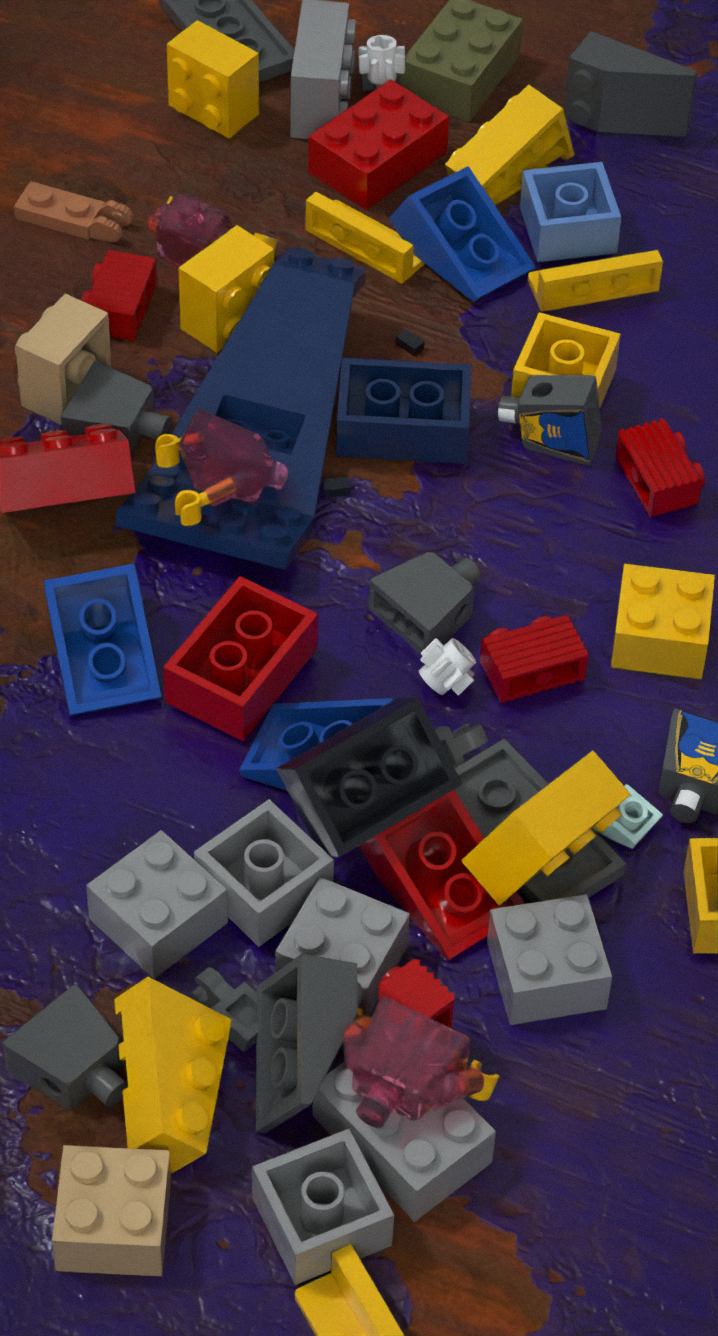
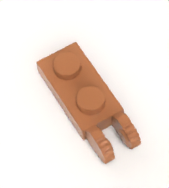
M32 181L29 182L13 206L14 217L17 220L89 240L93 238L103 242L107 241L108 243H117L123 235L122 227L127 226L133 219L130 208L122 203L119 204L117 201L109 200L104 202Z

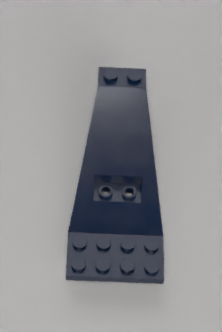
M294 248L284 251L271 267L171 434L181 438L212 429L215 436L214 440L186 449L207 469H204L185 450L179 451L180 462L176 466L162 468L157 465L155 460L148 474L135 488L136 493L130 494L117 509L115 526L275 568L287 569L312 533L352 299L364 285L367 268L354 266L352 261L344 258H332L329 260L317 257L307 249ZM193 467L206 473L209 472L210 474L225 477L233 471H237L244 478L238 474L233 479L246 480L251 494L245 490L243 491L248 497H253V499H247L236 487V490L233 491L236 497L226 494L201 507L202 519L193 526H183L180 515L175 514V499L179 492L193 490L201 493L225 483L224 480L196 472L192 469ZM260 475L275 480L276 489L261 485ZM207 477L212 479L203 488L199 487L203 482H205L208 479Z

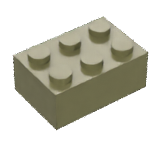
M449 0L405 55V73L400 76V85L445 114L470 122L519 58L523 19L471 0Z

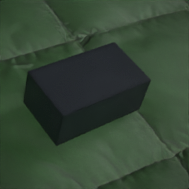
M407 329L396 336V345L413 356H416L424 349L425 341Z
M349 477L322 479L324 497L350 495Z

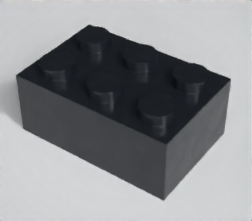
M397 698L276 768L312 839L328 855L335 857L343 856L462 785L419 698Z

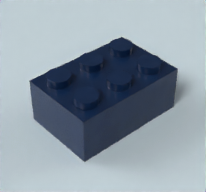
M342 358L337 414L336 457L466 464L472 365Z

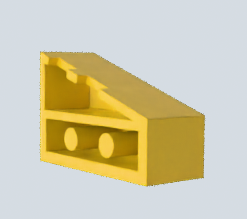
M531 85L526 86L518 95L511 97L505 107L491 121L484 123L470 141L462 148L453 152L450 159L445 163L448 176L469 166L494 205L499 204L521 190L522 184L520 182L522 181L523 170L549 168L547 165L559 157L568 160L575 155L564 110Z
M592 750L512 812L461 861L500 906L539 872L543 871L548 877L570 858L565 852L567 849L575 855L596 837L595 833L591 830L595 827L600 834L622 816L617 807L631 794Z
M146 977L114 999L115 1014L122 1015L124 1041L118 1044L119 1058L126 1061L128 1088L123 1090L127 1146L129 1149L169 1150L172 1174L207 1152L232 1019L150 977Z

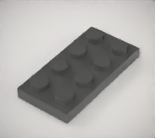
M159 0L161 8L181 32L198 20L258 52L259 83L292 71L295 50L252 0Z
M505 738L454 768L462 782V785L454 790L484 839L512 812L549 785ZM591 829L596 837L575 855L567 849L565 852L570 858L548 877L543 871L539 872L519 890L531 903L587 894L589 898L624 876L626 862Z

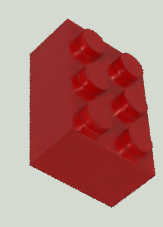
M390 79L308 136V173L364 210H368L447 153L449 116Z
M111 424L85 427V434L69 436L67 430L45 432L41 434V441L27 443L24 442L23 437L0 439L1 513L136 493L129 441L119 429H112Z
M239 576L164 665L165 702L244 741L317 650L318 613Z

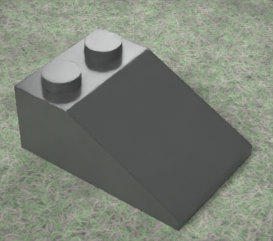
M590 31L569 57L564 105L565 118L596 132L686 137L690 130L698 71Z
M300 954L257 986V1133H267L310 1106L358 1012L362 998V988L360 983L357 982V963Z

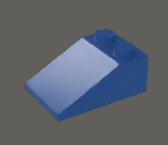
M469 166L409 195L389 217L401 238L414 245L413 254L473 302L536 268Z
M135 564L43 581L70 716L162 699Z
M394 698L273 704L239 771L244 778L287 791L276 770L277 767L393 701Z

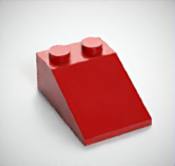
M455 790L450 791L359 845V848L385 889L405 912L410 913V918L447 961L488 936L490 909L525 904L519 893L515 892L499 906L462 863L461 860L484 840V837Z

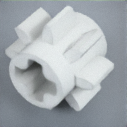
M377 35L369 38L367 47H359V74L367 73L368 80L377 85H383L390 79L395 81L397 73H405V47H396V40L391 36Z
M435 638L421 652L423 657L420 660L425 665L419 670V673L423 680L438 694L444 695L452 688L457 695H460L475 681L472 677L475 674L470 669L476 664V660L458 640L452 638L443 645Z

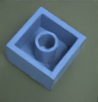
M603 162L523 170L520 209L537 262L617 253L621 214Z

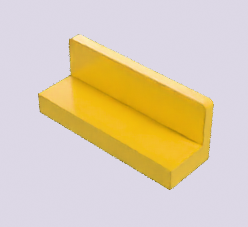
M318 192L313 193L306 199L305 230L397 282L403 284L425 264L413 254V244L402 239L396 231L339 200H331Z
M658 250L532 271L528 273V283L541 312L657 292L660 288L663 260Z
M351 1244L332 1252L331 1273L295 1290V1300L315 1336H404Z

